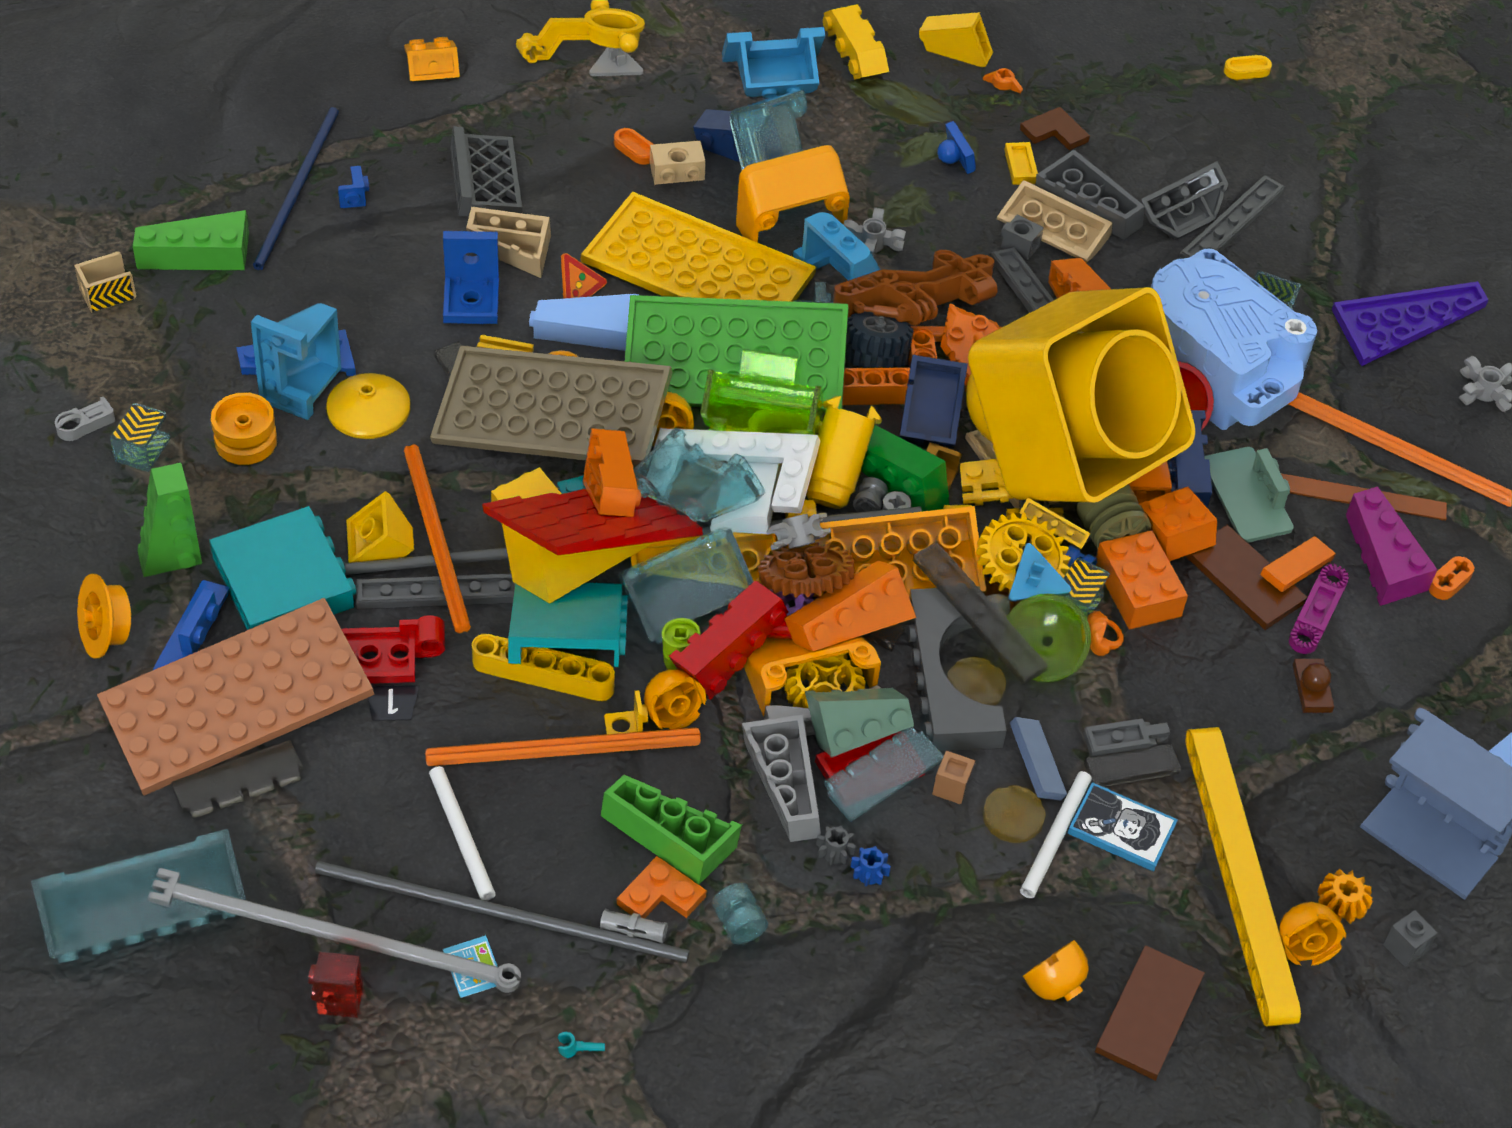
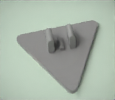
M607 47L590 69L589 74L590 76L642 75L643 68L628 53L622 51L621 48Z

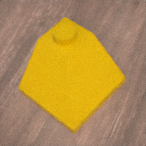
M386 491L346 520L349 563L404 558L414 550L413 527L394 499Z

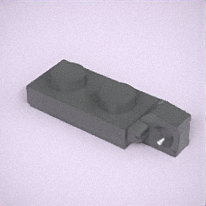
M1143 718L1088 726L1084 728L1083 735L1092 759L1156 748V745L1168 742L1170 729L1167 722L1150 725V722H1144Z

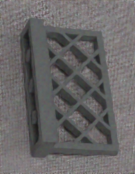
M453 126L450 150L458 216L469 217L471 207L521 213L522 201L513 137L464 134V127ZM469 143L478 144L481 148L475 150ZM494 146H507V149L501 152ZM488 151L496 157L490 160L483 154ZM477 159L484 165L478 168L471 162ZM503 161L509 167L504 170L497 163ZM492 169L498 175L491 177L485 171ZM478 176L486 181L482 186L474 181ZM504 178L512 184L506 187L499 181ZM493 186L494 188L499 190L500 193L494 195L487 189ZM481 194L488 201H476L475 198ZM507 196L515 201V203H505L501 199Z

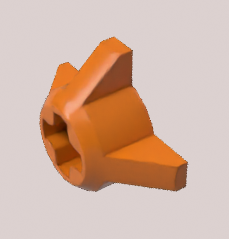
M1001 68L983 77L984 81L992 83L999 90H1012L1020 94L1023 91L1014 73L1009 69Z

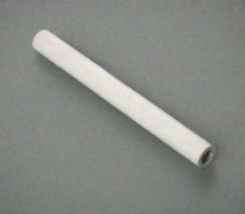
M441 766L435 767L430 770L429 775L480 900H491L496 895L446 772Z
M1083 771L1078 772L1020 889V893L1027 898L1035 897L1091 783L1092 777L1090 774Z

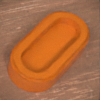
M622 128L615 132L614 146L638 164H650V145H654L630 128Z

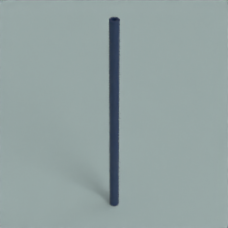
M334 107L329 109L253 263L255 269L262 270L339 114L338 109Z

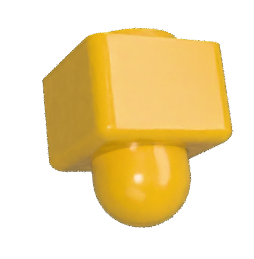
M1152 288L1069 292L977 340L969 350L968 363L971 375L966 390L968 412L978 431L987 440L992 442L1005 488L1009 495L1017 500H1027V498H1030L1033 501L1099 502L1185 451L1193 443L1195 437L1194 420L1162 302L1158 293Z

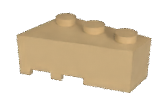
M471 207L466 230L498 232L499 260L541 278L551 238L550 217Z

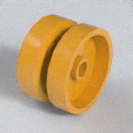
M250 392L235 393L217 402L211 411V426L214 433L215 448L218 454L227 462L237 465H251L263 461L273 453L277 446L274 410L270 402L265 398Z

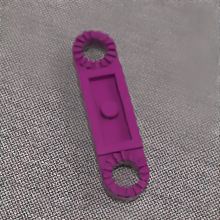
M1329 564L1321 569L1289 636V644L1296 652L1309 654L1316 650L1348 583V572L1346 573L1345 569H1341V566L1336 567L1337 565L1335 564L1334 566ZM1327 576H1335L1340 582L1336 584L1335 582L1331 583L1332 581L1330 580L1329 582ZM1298 636H1307L1311 642L1307 644L1306 642L1302 643L1303 641L1299 642Z

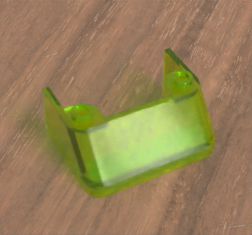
M709 369L700 413L705 425L710 427L709 430L818 435L825 408L822 406L824 398L821 386H815L813 400L720 386L715 371Z

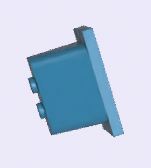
M824 27L800 28L797 39L752 41L751 32L727 33L722 50V61H737L746 96L763 97L765 99L775 98L777 95L797 97L804 93L813 92L819 86L816 56L819 55L825 39Z
M820 212L805 218L803 245L793 251L794 258L814 265L816 269L830 263L848 281L881 270L869 248L833 215Z
M317 303L279 322L256 315L251 321L259 395L269 401L272 407L305 420H309L314 414L313 403L341 370L337 309L322 303Z

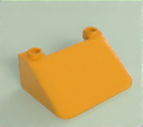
M862 636L813 652L794 644L792 639L766 637L764 644L759 649H755L747 658L744 669L764 716L765 706H769L771 703L772 691L781 689L786 683L787 673L785 667L849 653L852 662L862 668L869 688L878 685L881 661L875 648Z

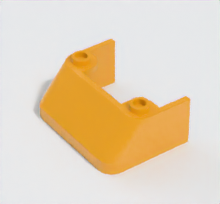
M824 145L746 166L739 175L736 226L742 236L758 243V232L771 229L778 221L779 211L824 200V205L833 213L835 218L844 224V220H847L850 196L839 156L834 148L830 145Z

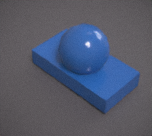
M954 121L945 124L947 140L939 144L937 149L938 158L946 164H954L959 160L967 174L976 171L974 152Z

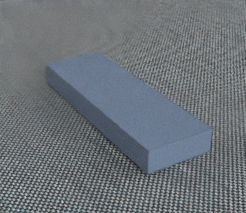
M1015 717L1010 722V726L1037 797L1061 801L1067 795L1039 720Z

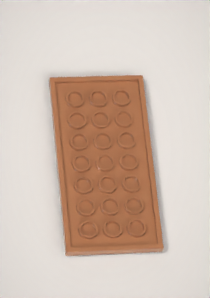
M322 598L97 694L140 790L143 796L366 699L374 695V691L326 599Z

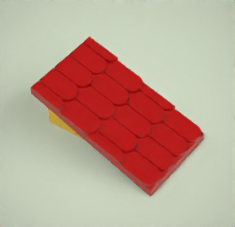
M586 489L564 494L547 493L524 499L516 496L482 504L485 514L502 523L513 582L549 604L654 542L703 535L702 527L693 518L679 515L674 508L660 505L657 499L642 494L639 507H635L634 517L599 514Z

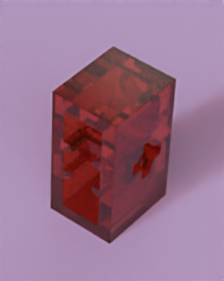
M319 952L317 964H311L309 971V984L313 985L311 999L316 1001L318 1014L358 1018L364 990L360 957Z

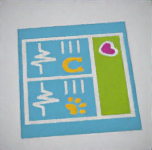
M486 935L442 949L447 954L497 966ZM451 972L460 998L496 987L495 983Z

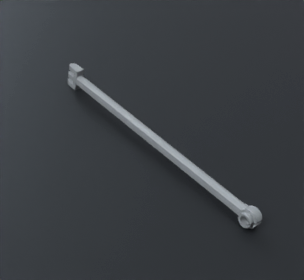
M163 868L158 869L156 876L168 882L154 880L152 885L154 890L163 892V894L149 892L147 898L152 903L170 907L174 898L495 983L497 989L505 993L515 991L521 981V972L514 964L507 963L497 967L179 883L181 879L179 872ZM509 971L513 973L514 977L512 979H505L502 974Z

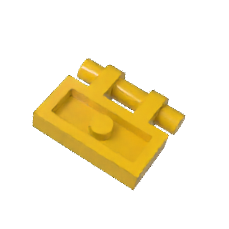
M997 458L960 463L962 491H973L972 493L962 494L964 505L975 503V506L984 505V502L1000 500V503L1009 502V499H1014L1005 488ZM999 488V489H996V490L982 491V490H985V489Z

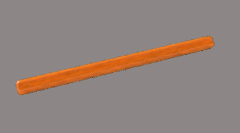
M1298 392L1297 397L1288 404L1500 504L1512 507V490L1303 393Z
M416 444L406 446L404 448L406 461L455 632L459 634L468 632L471 628L420 450Z
M695 727L427 748L425 756L427 766L696 746L701 742V734L699 728Z

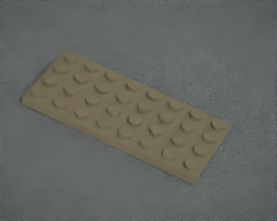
M460 345L430 439L433 444L586 460L591 428L625 431L632 465L646 467L673 371L671 366Z

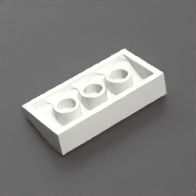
M726 461L710 526L711 531L767 534L766 531L770 528L773 514L771 503L782 464Z

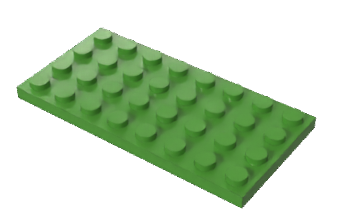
M630 295L625 362L671 366L673 374L667 392L677 393L685 398L690 406L761 410L772 408L826 412V408L822 406L823 401L835 396H841L838 409H842L849 305L840 303Z

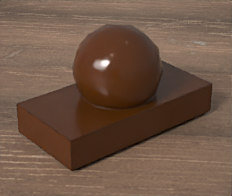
M1294 659L1293 669L1303 713H1332L1334 702L1329 685L1331 683V672L1325 666L1324 659Z

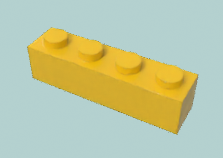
M1027 498L1019 512L1021 515L1025 513L1029 520H1032L1034 515L1037 516L1038 524L1047 521L1046 528L1048 530L1056 528L1055 535L1064 537V540L1081 550L1091 534L1030 498Z

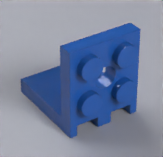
M443 231L445 266L443 323L498 324V232ZM466 253H475L477 255L467 256ZM470 298H473V299H476L477 301H475V302H467L466 300H467V299H470Z

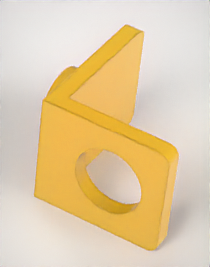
M639 690L634 691V711L607 713L604 715L606 734L643 732V723L648 722L647 706L641 703ZM617 720H625L629 723L630 727L625 732H617L612 728V724Z

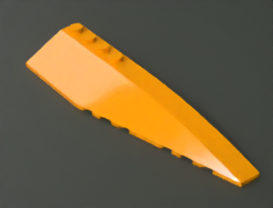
M975 506L820 523L822 529L830 528L831 532L825 537L815 540V543L819 542V546L830 544V548L840 546V551L848 550V554H852L854 559V575L879 560L898 568L908 596L910 589L980 586V591L986 592L985 578L982 574L983 565H978L977 563L980 556L976 554L979 547L977 544L979 535ZM730 532L654 542L631 556L632 573L747 588L755 580L761 584L758 570L760 560H764L765 555H772L771 551L773 550L770 546L778 541L776 534Z

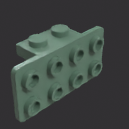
M1243 447L1205 456V459L1210 461L1211 484L1236 533L1247 543L1289 534L1293 531L1294 525L1284 508L1287 496L1290 494V486L1288 481L1283 479L1277 460L1272 458L1267 448L1255 452L1252 447Z

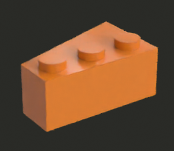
M591 428L583 484L598 513L601 515L634 517L635 507L640 505L641 492L637 487L625 431Z

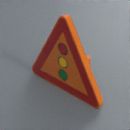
M564 253L561 255L563 299L591 297L607 284V280L569 254Z

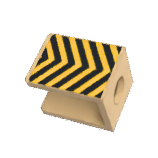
M119 251L74 265L79 289L91 313L136 298L131 272L125 273L122 255Z

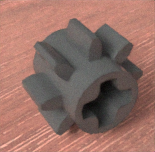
M841 825L832 828L825 827V836H817L816 845L820 847L818 857H824L829 862V865L846 864L847 855H854L856 845L852 844L854 834H848Z

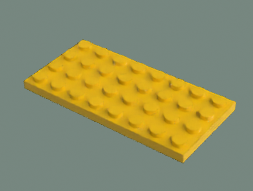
M633 191L581 253L582 263L667 297L795 302L816 273V266Z

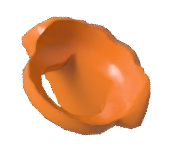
M1101 611L1091 612L1087 617L1086 623L1081 628L1083 641L1098 656H1104L1110 650L1119 648L1124 641V636L1119 626L1112 620H1109ZM1106 625L1111 626L1116 631L1117 641H1110L1103 637Z

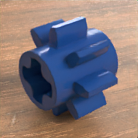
M876 846L867 849L861 847L859 857H852L853 879L859 878L866 887L875 883L882 885L883 876H889L891 866L886 864L888 854H882Z

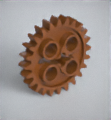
M816 542L813 546L805 545L793 549L782 547L781 552L773 550L771 551L772 555H765L764 560H760V566H758L759 580L762 585H765L767 589H772L774 594L782 591V596L791 593L794 594L795 598L800 594L810 597L811 593L822 596V591L833 593V588L842 589V584H849L850 579H854L855 573L854 559L852 554H848V550L840 551V546L830 548V544L819 546V542Z

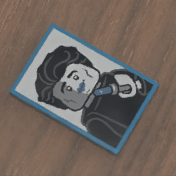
M1092 782L1067 834L1154 872L1178 819Z

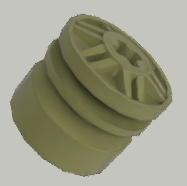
M1129 484L1099 502H1078L1077 514L1085 529L1091 533L1090 538L1097 550L1100 542L1150 531L1151 529L1150 520L1142 506L1139 505L1137 497Z

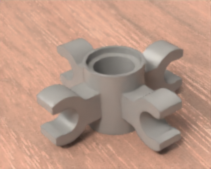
M874 208L872 218L865 220L863 226L858 225L852 220H844L843 224L869 248L873 257L875 253L883 249L884 245L889 246L893 250L902 251L906 231L901 229L886 230V224L883 221L885 209Z
M1471 356L1465 359L1464 363L1468 366L1462 368L1460 372L1464 377L1471 378L1475 383L1466 384L1463 387L1466 393L1459 396V399L1465 405L1471 404L1476 399L1484 402L1495 400L1497 407L1502 412L1511 409L1512 404L1509 402L1512 401V390L1505 389L1502 385L1512 382V377L1510 376L1512 374V364L1507 363L1500 369L1494 366L1482 368L1476 357Z
M827 513L813 514L810 518L808 514H802L784 519L782 523L772 525L766 531L767 535L776 534L778 541L770 546L771 549H781L789 545V549L815 543V540L825 537L831 532V529H822L820 521H823L822 518L827 517Z

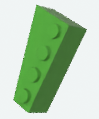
M246 210L136 227L133 251L137 269L245 270L249 239Z

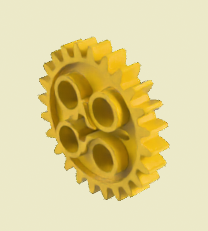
M1011 512L1008 519L1002 514L998 521L993 519L989 526H985L977 542L979 547L976 554L980 556L977 563L978 565H986L982 574L992 575L989 581L990 584L998 581L1000 583L998 590L1002 591L1007 587L1010 593L1016 569L1023 554V547L1027 537H1030V543L1064 578L1070 568L1067 565L1071 557L1066 555L1069 547L1060 546L1064 537H1055L1054 534L1057 529L1048 530L1046 528L1047 521L1038 524L1037 516L1035 515L1030 521L1027 520L1025 513H1022L1020 519H1017L1014 512Z

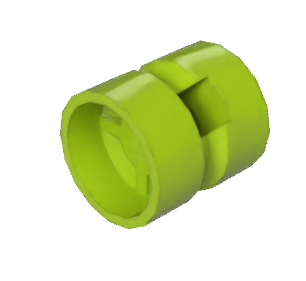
M676 618L663 626L661 632L663 659L667 669H677L669 655L676 649L682 652L689 646L687 640L694 633L700 635V628L696 622L687 618Z

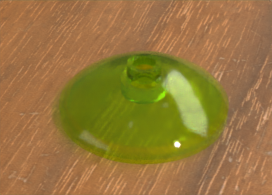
M1039 594L1021 601L1009 613L1002 630V646L1007 660L1018 673L1038 682H1055L1069 677L1083 665L1090 651L1091 630L1086 616L1075 603L1059 595ZM1051 637L1053 643L1050 646H1044L1042 644L1043 638Z

